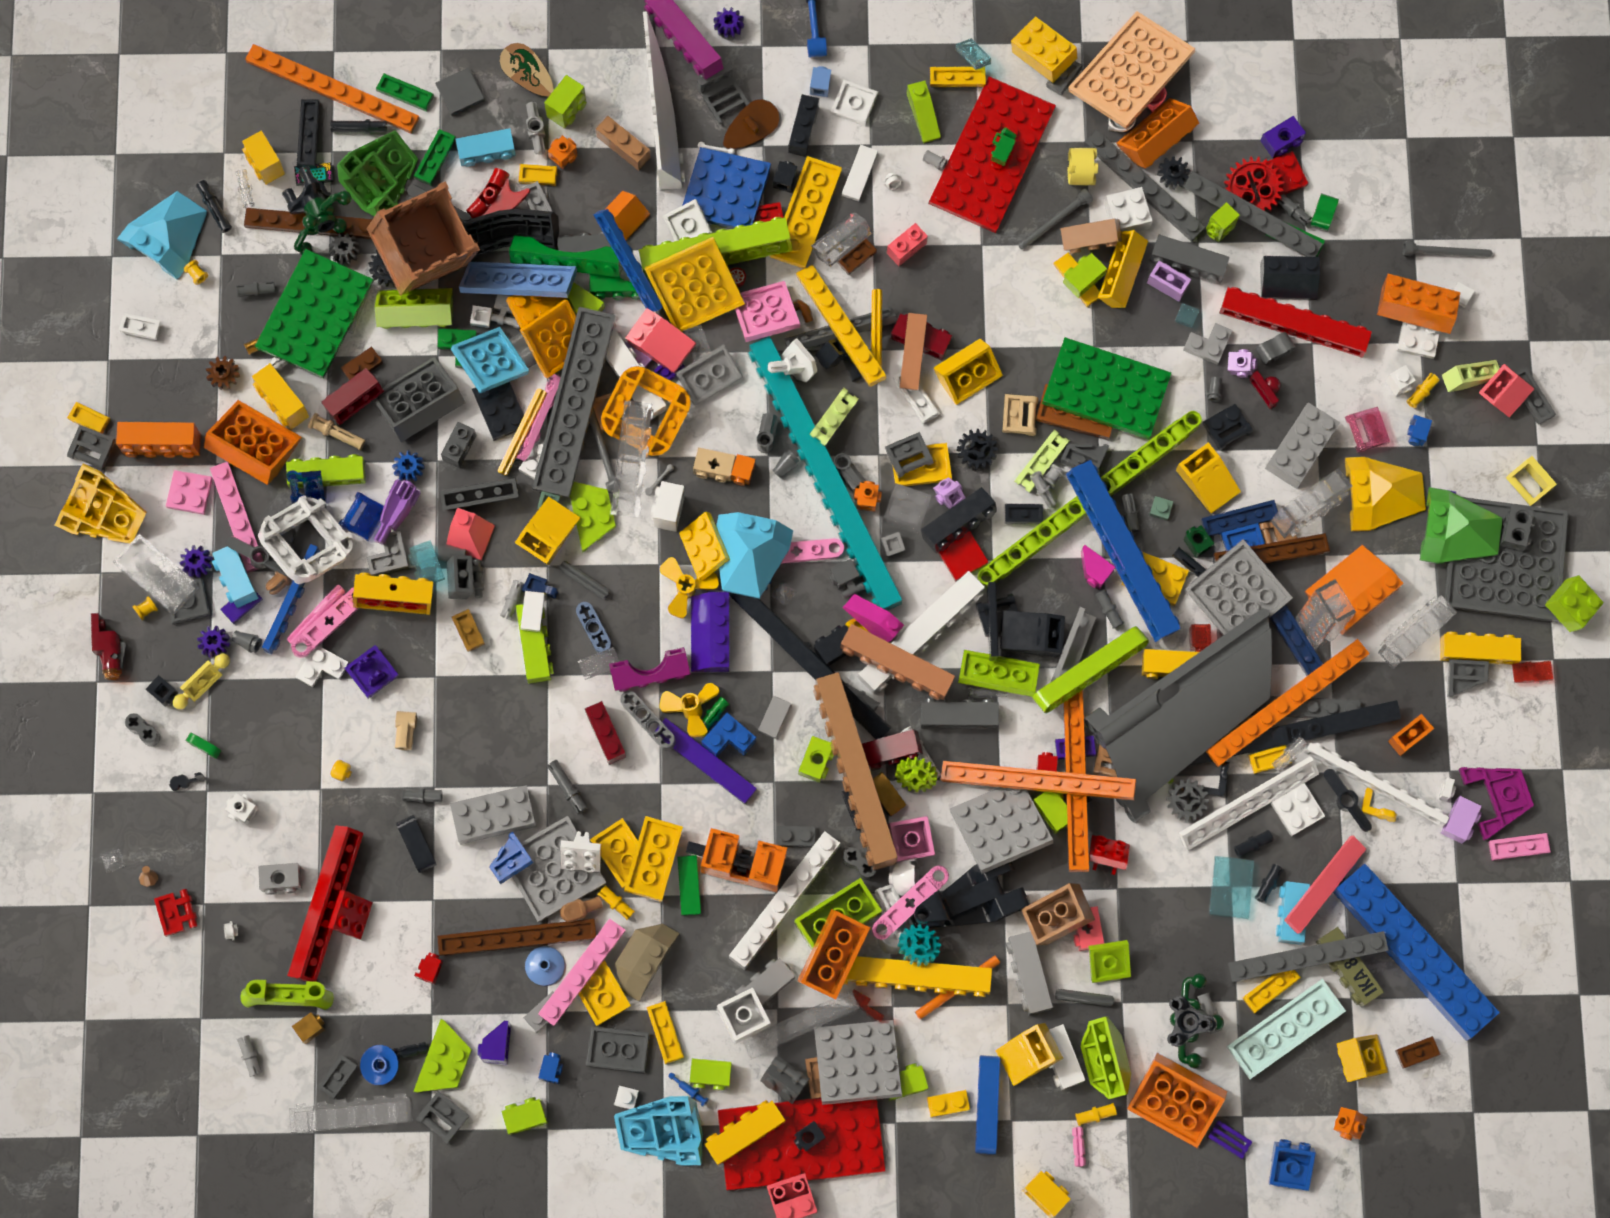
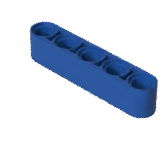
M979 1056L975 1153L996 1155L1000 1056Z

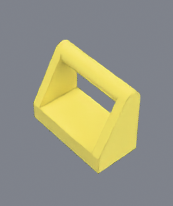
M1533 456L1529 457L1506 477L1530 506L1557 485ZM1524 468L1543 489L1535 498L1515 478V475Z

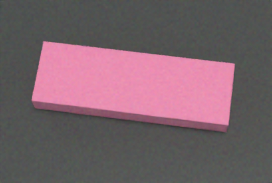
M1547 833L1488 841L1492 861L1551 852Z

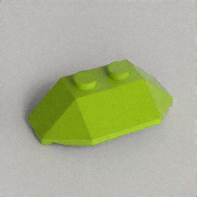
M1108 1016L1089 1021L1080 1046L1090 1084L1108 1099L1127 1095L1132 1073L1121 1033Z

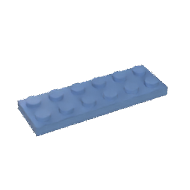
M469 262L459 289L460 293L568 298L577 269L576 266Z

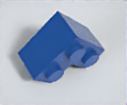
M726 713L701 742L702 746L716 757L721 754L728 744L744 756L756 743V736L730 714Z

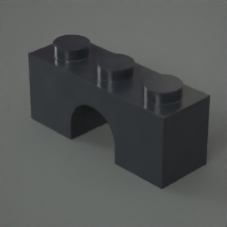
M801 95L788 144V153L807 156L813 124L816 121L819 110L820 98Z

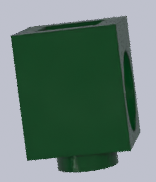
M1202 525L1197 528L1193 526L1185 532L1186 535L1183 540L1195 558L1212 549L1214 542ZM1193 537H1200L1202 543H1195Z

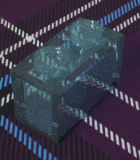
M431 540L409 548L411 554L407 556L411 566H416L417 571L414 572L416 580L426 578L429 581H433V584L445 580Z

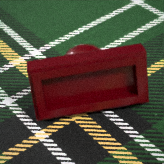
M1257 370L1251 375L1249 381L1268 408L1273 409L1279 402L1275 394L1280 391V380L1273 376L1267 377L1264 380Z

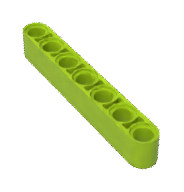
M1137 626L1132 627L1034 694L1033 700L1044 713L1051 712L1140 652L1148 645L1149 639Z

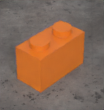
M1420 714L1396 733L1388 742L1401 756L1427 736L1434 728L1423 714Z

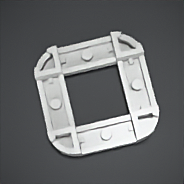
M306 495L299 497L298 502L272 517L268 515L264 519L258 534L263 547L285 574L297 584L310 582L344 562L349 557L353 546L351 533H346L325 508L326 503L321 498L319 500L306 498ZM309 520L330 546L307 560L305 558L301 560L281 535Z

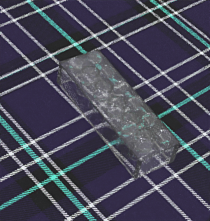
M1336 579L1313 592L1296 616V621L1306 634L1310 644L1317 650L1335 640L1356 611Z

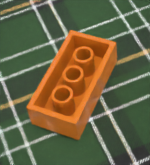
M1387 274L1381 290L1377 315L1450 334L1457 318L1461 292Z
M117 422L116 445L123 455L127 457L144 455L145 457L153 458L156 455H163L167 458H174L175 455H182L185 458H193L194 455L200 456L201 433L195 423Z
M831 909L797 981L836 1000L870 927Z

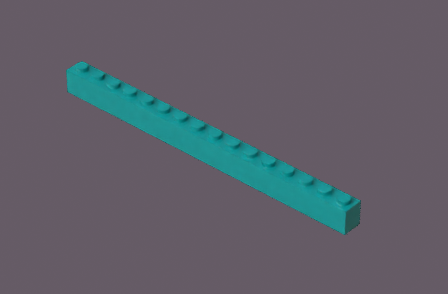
M768 336L750 344L748 356L752 363H756L758 367L756 372L760 379H764L766 383L764 388L768 395H772L774 399L772 404L776 412L780 411L782 415L780 420L784 428L788 427L790 431L788 436L792 444L796 443L798 450H796L801 461H805L807 465L805 470L809 477H813L815 481L813 486L817 494L821 493L823 497L821 502L825 510L829 509L831 516H829L834 527H838L840 531L838 536L842 543H846L848 547L846 552L851 560L854 559L859 577L862 576L865 581L863 585L866 592L871 593L873 597L871 602L887 611L902 605V598L826 447L820 443L821 441L818 438H813L809 435L815 425L790 375H785L784 372L771 373L768 371L769 362L782 361L771 337Z

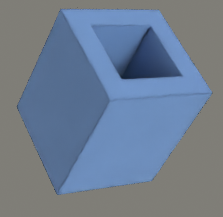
M823 66L813 67L810 95L828 97L831 80L830 69Z

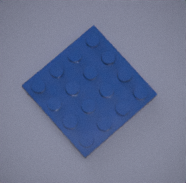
M700 147L682 206L697 199L709 224L731 229L738 225H753L772 165L769 162Z

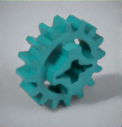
M913 924L909 929L905 928L897 944L900 947L899 954H905L903 960L910 959L911 965L917 962L918 967H920L922 962L925 966H928L929 962L933 963L936 957H938L941 944L938 943L940 938L933 936L935 931L929 932V926L923 929L921 924L917 928Z

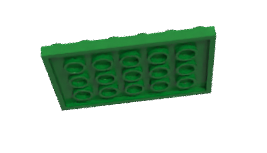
M305 249L257 340L255 348L324 379L374 280Z
M1064 337L1042 404L1149 440L1172 372Z

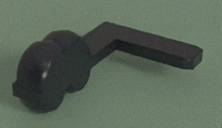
M1224 762L1221 765L1218 789L1204 787L1202 789L1203 792H1208V795L1225 797L1230 762Z
M201 772L195 773L196 778L188 779L186 775L181 774L172 777L169 786L171 790L177 791L180 787L186 789L190 783L206 780Z

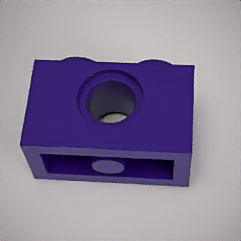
M1292 116L1263 133L1260 141L1271 157L1274 158L1277 155H1284L1292 146L1297 147L1302 144L1306 132L1296 118ZM1280 136H1285L1288 140L1284 141Z

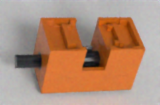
M713 828L710 829L706 845L688 842L686 853L703 857L701 873L777 893L787 857L786 847L758 841L755 856H751L752 852L746 849H742V853H739V835Z

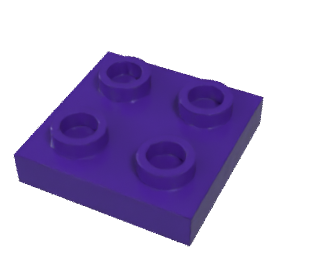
M376 645L344 667L367 699L399 676Z

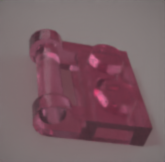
M1378 407L1353 413L1345 417L1346 423H1349L1357 446L1355 448L1357 453L1390 442ZM1361 419L1369 442H1363L1356 420Z

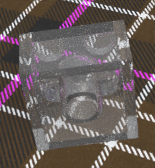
M896 483L883 517V524L919 536L932 495Z

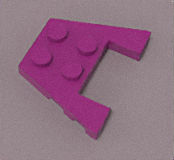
M1459 768L1464 785L1481 780L1484 781L1497 818L1478 823L1483 840H1487L1534 806L1521 769Z

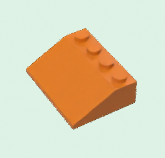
M237 400L206 433L204 448L268 485L278 475L302 437Z
M1361 545L1308 588L1305 593L1340 634L1343 635L1403 585V582L1390 567Z
M1157 1053L1127 1109L1198 1148L1224 1103L1228 1091Z

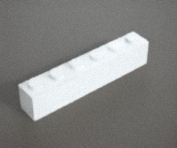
M614 324L606 360L617 377L620 378L622 373L633 366L644 367L642 363L638 364L635 360L637 357L631 347L627 348L625 337L621 332L617 333L615 330L616 324ZM637 385L632 399L648 422L667 410V400Z

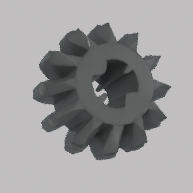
M339 233L338 239L332 237L333 243L329 244V249H331L329 254L333 256L334 262L339 261L343 265L347 261L350 265L351 259L357 261L356 255H359L361 252L358 249L360 243L356 242L355 236L350 237L346 233L342 237Z

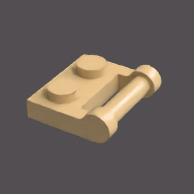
M1005 394L1002 432L1026 434L1029 436L1036 435L1035 417L1038 397ZM1023 403L1029 404L1027 427L1022 426Z

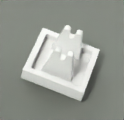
M578 831L574 842L561 840V869L600 872L601 844L590 843L588 832H585L582 837L581 832Z

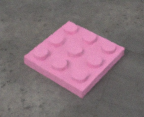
M785 281L741 292L745 304L735 308V312L746 342L800 328V322Z

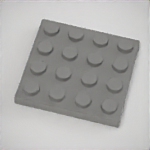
M1244 539L1184 588L1222 635L1228 633L1262 608L1270 610V618L1293 598Z
M999 787L950 808V813L982 874L1053 844V839L1027 790Z
M568 816L521 842L533 863L514 875L513 879L538 923L560 911L563 905L581 899L607 884L601 872L561 869V840L574 842L577 834Z
M893 1020L814 1028L822 1105L902 1097Z

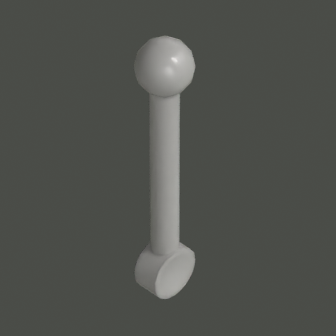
M667 465L666 470L650 488L645 489L646 495H652V490L669 472L674 470L673 465Z

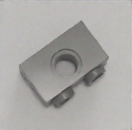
M298 863L258 866L259 889L265 892L266 895L277 894V891L282 890L285 893H295L296 889H302L301 866ZM278 875L285 876V880L281 884H276L275 882Z

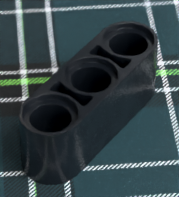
M414 815L397 822L396 826L418 873L436 866L435 859Z

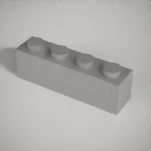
M1031 931L1010 936L1006 943L1008 954H1012L1013 957L1011 966L1013 973L1018 975L1019 980L1016 981L1018 992L1023 994L1024 1000H1021L1024 1012L1027 1011L1029 1016L1051 1010L1053 1008Z
M780 958L777 961L773 959L765 966L767 969L762 974L757 972L750 979L752 982L749 985H742L735 993L738 995L753 988L763 1006L793 981L795 975Z

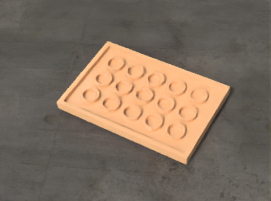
M1136 11L1068 87V91L1127 129L1195 53V48Z

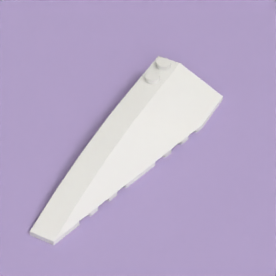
M643 12L660 190L682 189L681 182H685L684 171H680V165L683 164V155L678 152L675 115L668 77L652 24L647 12Z

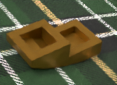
M883 772L873 778L880 803L889 816H893L906 806L902 797Z

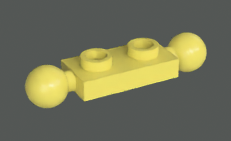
M220 653L217 655L213 665L207 661L180 687L184 693L177 694L172 701L176 709H184L188 705L189 698L195 702L222 676L218 670L226 668L230 664V658L227 654Z

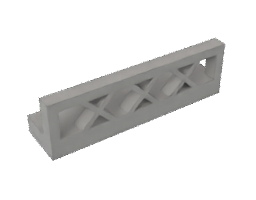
M1080 607L1051 682L1079 664L1096 617L1084 613L1085 608Z

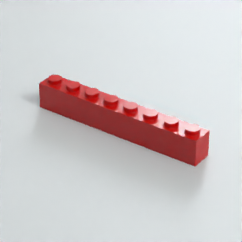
M1237 287L1227 288L1219 314L1277 332H1287L1290 336L1361 358L1366 353L1372 333L1366 327L1352 326L1347 321H1336L1330 316H1320L1308 309H1298L1292 304H1281L1275 299H1265L1256 293L1243 292Z
M335 826L291 962L288 977L303 982L317 981L333 931L328 928L340 890H346L364 834L363 832L350 827Z

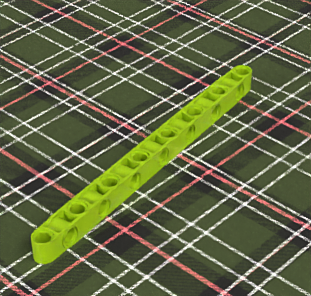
M1197 411L1186 413L1103 475L1101 480L1109 488L1108 493L1110 497L1193 434L1201 424V415ZM1192 418L1197 424L1192 425L1187 419ZM1165 441L1168 446L1162 447L1158 442ZM1136 463L1138 469H1132L1129 464ZM1077 496L981 569L977 580L985 587L984 589H987L988 582H984L981 579L983 575H988L991 578L989 582H999L1087 516ZM1073 507L1078 508L1080 513L1073 514L1070 509ZM1048 530L1050 532V536H1043L1041 534V531ZM1014 552L1019 553L1021 558L1013 559L1011 554Z

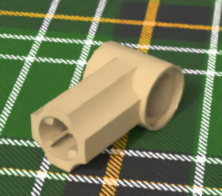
M397 711L395 727L397 728L395 749L412 750L414 729L416 730L417 712Z

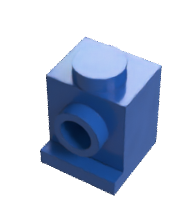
M1413 415L1407 431V435H1410L1408 439L1410 445L1417 447L1424 445L1432 420Z
M549 1053V1056L544 1055L538 1077L539 1080L559 1084L560 1080L557 1078V1075H561L563 1064L560 1063L561 1055L556 1053Z

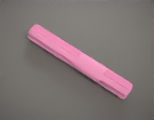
M336 585L287 637V641L292 645V642L343 596L345 590L340 585Z

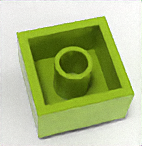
M565 75L544 102L547 118L564 129L568 124L571 125L576 118L577 112L579 110L582 111L586 106L584 86L568 75Z
M1577 575L1566 579L1546 602L1545 606L1569 632L1584 628L1604 602L1581 576Z

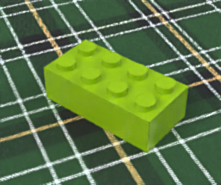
M859 878L796 918L794 924L812 950L831 909L864 925L879 916L882 910L862 879Z

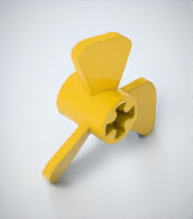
M673 557L668 558L660 566V573L676 583L677 595L669 604L668 612L680 619L686 617L687 600L695 594L696 589L715 590L719 586L717 574L714 572L703 581L698 578L694 580L692 576L687 574L683 575L676 559ZM682 583L692 584V587H687L686 591L682 590Z
M707 683L698 696L693 693H687L682 698L669 691H665L661 696L659 707L663 713L683 712L685 718L688 719L687 732L689 736L704 737L708 734V730L700 718L703 713L701 705L717 696L720 690L713 683Z

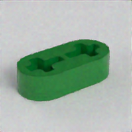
M191 732L185 740L190 745L217 759L222 751Z

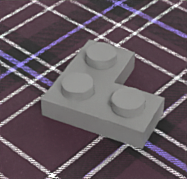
M1215 323L1208 339L1191 332L1183 351L1218 365L1232 330Z
M400 530L390 532L384 543V553L367 557L371 576L409 568Z

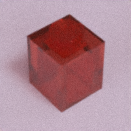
M1191 624L1189 628L1190 651L1201 652L1211 645V624Z

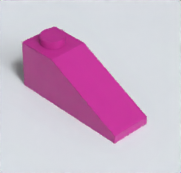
M856 594L842 607L871 634L887 642H890L904 626L893 614Z

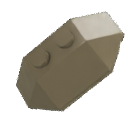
M664 924L635 929L615 963L621 989L625 994L637 1001L641 1000L680 933Z

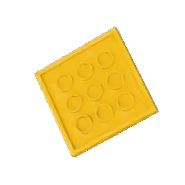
M714 237L645 267V271L671 324L681 332L745 304Z

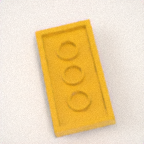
M645 816L624 888L625 892L662 902L683 829L682 826Z

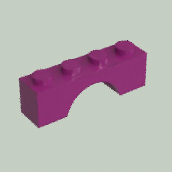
M684 647L665 651L662 662L651 670L637 669L628 660L609 664L615 691L619 690V692L628 691L631 687L635 686L639 688L646 687L649 683L653 682L664 683L671 678L682 679L690 674Z

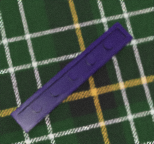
M665 718L662 723L671 731L676 739V745L673 749L739 801L746 804L757 788ZM662 733L660 736L662 737L663 741L667 744H670V740L667 739Z

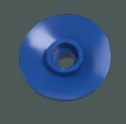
M375 1045L367 1049L360 1062L363 1077L374 1085H384L392 1081L399 1068L396 1053L385 1045ZM382 1061L385 1064L383 1069L379 1067V1064Z

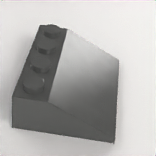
M435 357L382 388L384 392L373 400L400 442H403L465 404L458 387Z

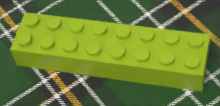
M775 217L767 222L757 221L749 226L738 225L730 230L720 229L716 233L711 234L701 233L693 238L683 237L679 241H664L660 245H646L642 249H638L642 270L648 279L645 267L711 237H714L727 265L793 251L786 218Z

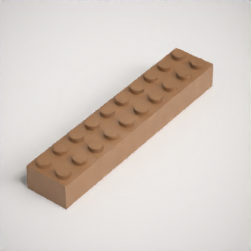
M839 672L817 678L816 685L813 686V693L816 701L820 700L821 703L819 704V712L821 718L826 719L825 731L827 737L832 738L831 750L833 755L838 757L837 769L839 774L843 773L844 776L842 781L843 788L850 795L848 796V803L851 811H855L854 822L856 828L861 830L860 841L862 847L867 848V855L865 856L868 866H872L873 870H878L894 865L897 862V853Z

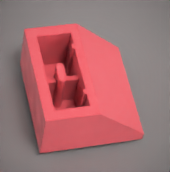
M1503 364L1479 394L1510 418L1534 391V388L1507 365Z
M805 1173L767 1186L776 1218H804L817 1213Z

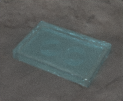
M1221 856L1214 857L1209 915L1249 919L1254 860Z

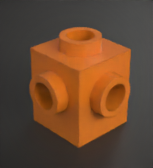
M562 135L559 139L557 138L552 142L551 148L548 150V156L563 169L568 163H572L576 159L577 145L571 138L567 139Z
M872 481L860 482V486L855 488L854 499L857 500L856 509L875 512L876 502L880 503L882 492L878 491L879 485H875Z
M1341 1107L1333 1130L1339 1132L1340 1137L1351 1141L1352 1138L1360 1140L1368 1117L1358 1111Z

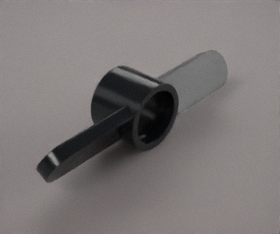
M1325 770L1324 778L1338 796L1336 800L1338 808L1345 812L1349 811L1364 832L1370 831L1372 825L1358 806L1357 794L1347 789L1335 770ZM1342 795H1350L1354 801L1353 806H1344L1341 802Z

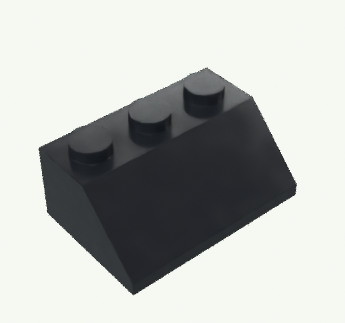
M1263 256L1260 263L1262 298L1317 300L1320 279V257Z

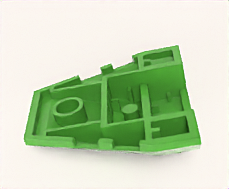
M394 130L349 152L337 164L339 182L351 194V197L363 211L375 216L378 211L384 208L387 210L398 205L399 197L404 193V186L407 179H410L418 158L397 131Z
M1429 487L1426 505L1429 507L1425 539L1421 544L1419 561L1440 564L1454 560L1460 561L1468 558L1498 555L1502 517L1449 490Z

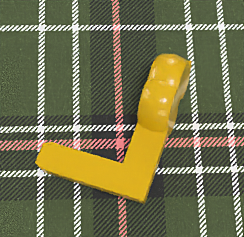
M1367 788L1361 809L1363 813L1376 816L1382 820L1386 819L1389 822H1395L1397 818L1395 811L1369 807L1373 790Z

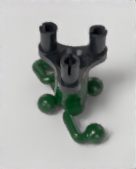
M305 166L307 171H305L304 167H301L298 171L304 181L303 191L298 198L295 196L292 188L285 189L282 192L288 204L287 208L290 214L306 213L302 220L305 228L301 230L294 243L295 251H298L301 255H303L305 249L313 252V246L309 242H304L307 235L314 236L319 232L325 233L332 228L337 233H342L346 230L347 224L345 220L335 218L333 214L334 208L331 205L335 201H338L343 206L348 205L352 199L351 194L345 190L331 195L327 191L324 182L314 178L309 166Z
M1200 973L1195 974L1193 977L1185 978L1182 982L1181 996H1177L1169 1002L1170 1008L1174 1011L1170 1015V1023L1174 1026V1029L1168 1035L1167 1041L1171 1046L1178 1047L1179 1061L1183 1064H1188L1193 1069L1201 1066L1202 1058L1197 1053H1191L1189 1056H1186V1042L1193 1043L1197 1041L1200 1033L1217 1031L1224 1026V1020L1220 1015H1207L1201 1009L1200 1003L1197 1000L1189 999L1190 985H1193L1196 989H1202L1206 986L1207 979Z

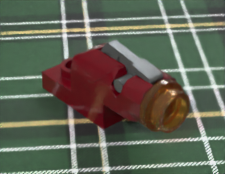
M91 613L92 652L95 655H101L100 660L104 679H120L124 666L126 644L121 641L116 631H103L106 629L105 619H102L99 613Z

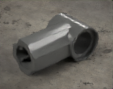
M772 413L762 415L759 434L757 435V448L761 453H769L774 447L779 416ZM762 440L770 441L767 445H763L760 442Z
M840 453L835 457L834 465L838 473L851 490L855 491V488H859L860 482L864 483L866 480L851 462L850 456ZM839 461H845L848 465L846 467H840L837 463Z

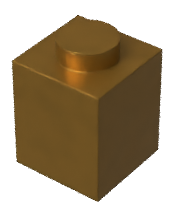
M310 1012L295 1023L292 1028L301 1041L307 1044L325 1031L322 1026L325 1023L319 1014L315 1016Z

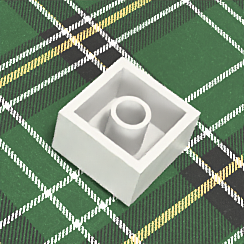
M1142 187L1106 196L1104 206L1108 219H1119L1121 231L1135 230L1139 232L1150 229L1152 218Z
M661 481L660 487L657 486L656 505H652L651 521H654L655 528L677 532L685 498L684 486Z
M753 988L717 1005V1011L734 1044L769 1028L771 1025Z

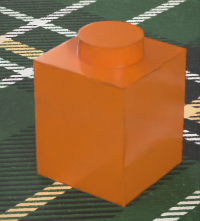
M737 454L731 473V480L740 486L749 485L756 465V459Z

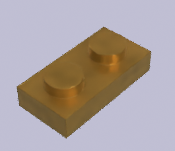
M469 609L451 617L467 652L485 645Z

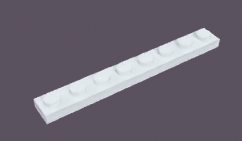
M1310 742L1304 751L1305 754L1440 827H1443L1449 819L1443 810L1431 808L1426 801L1411 797V794L1406 790L1394 788V785L1387 780H1379L1374 773L1359 769V766L1354 762L1342 760L1339 754L1335 752L1329 753L1318 743L1313 744Z
M1311 756L1180 831L1179 835L1184 847L1187 850L1192 849L1319 775L1314 759Z

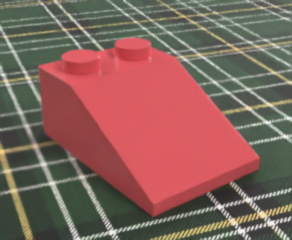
M648 308L625 337L631 346L674 374L696 345V342Z

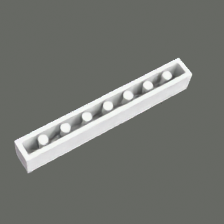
M968 571L891 644L913 655H916L918 652L922 654L929 647L928 643L932 639L936 641L943 634L942 630L946 626L950 628L957 621L955 618L960 613L964 615L970 609L969 605L973 601L978 602L984 596L985 587ZM873 664L867 665L858 673V679L873 694L877 691L879 693L883 691L888 685L886 682L889 679H895V675L889 672L887 674L882 673Z
M824 831L730 953L729 959L744 970L749 966L838 850L840 842Z

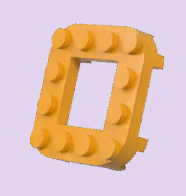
M630 367L622 373L601 416L602 426L611 437L647 455H661L671 447L690 409V396L682 386L645 367ZM637 385L671 402L655 436L621 419Z

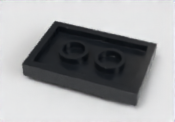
M510 382L479 393L476 387L472 389L493 441L517 431L524 414Z

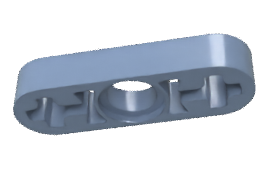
M581 602L576 607V613L595 651L600 654L609 652L611 641L590 603ZM585 607V609H590L588 611V615L590 617L588 621L584 613L580 614L582 612L581 608ZM591 623H596L599 625V630L591 633L588 630V626ZM599 635L603 642H607L604 649L597 647L599 645L597 639Z

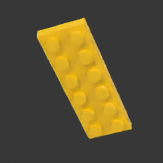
M807 156L784 217L787 221L793 251L771 255L770 258L803 269L806 268L839 180L842 167Z

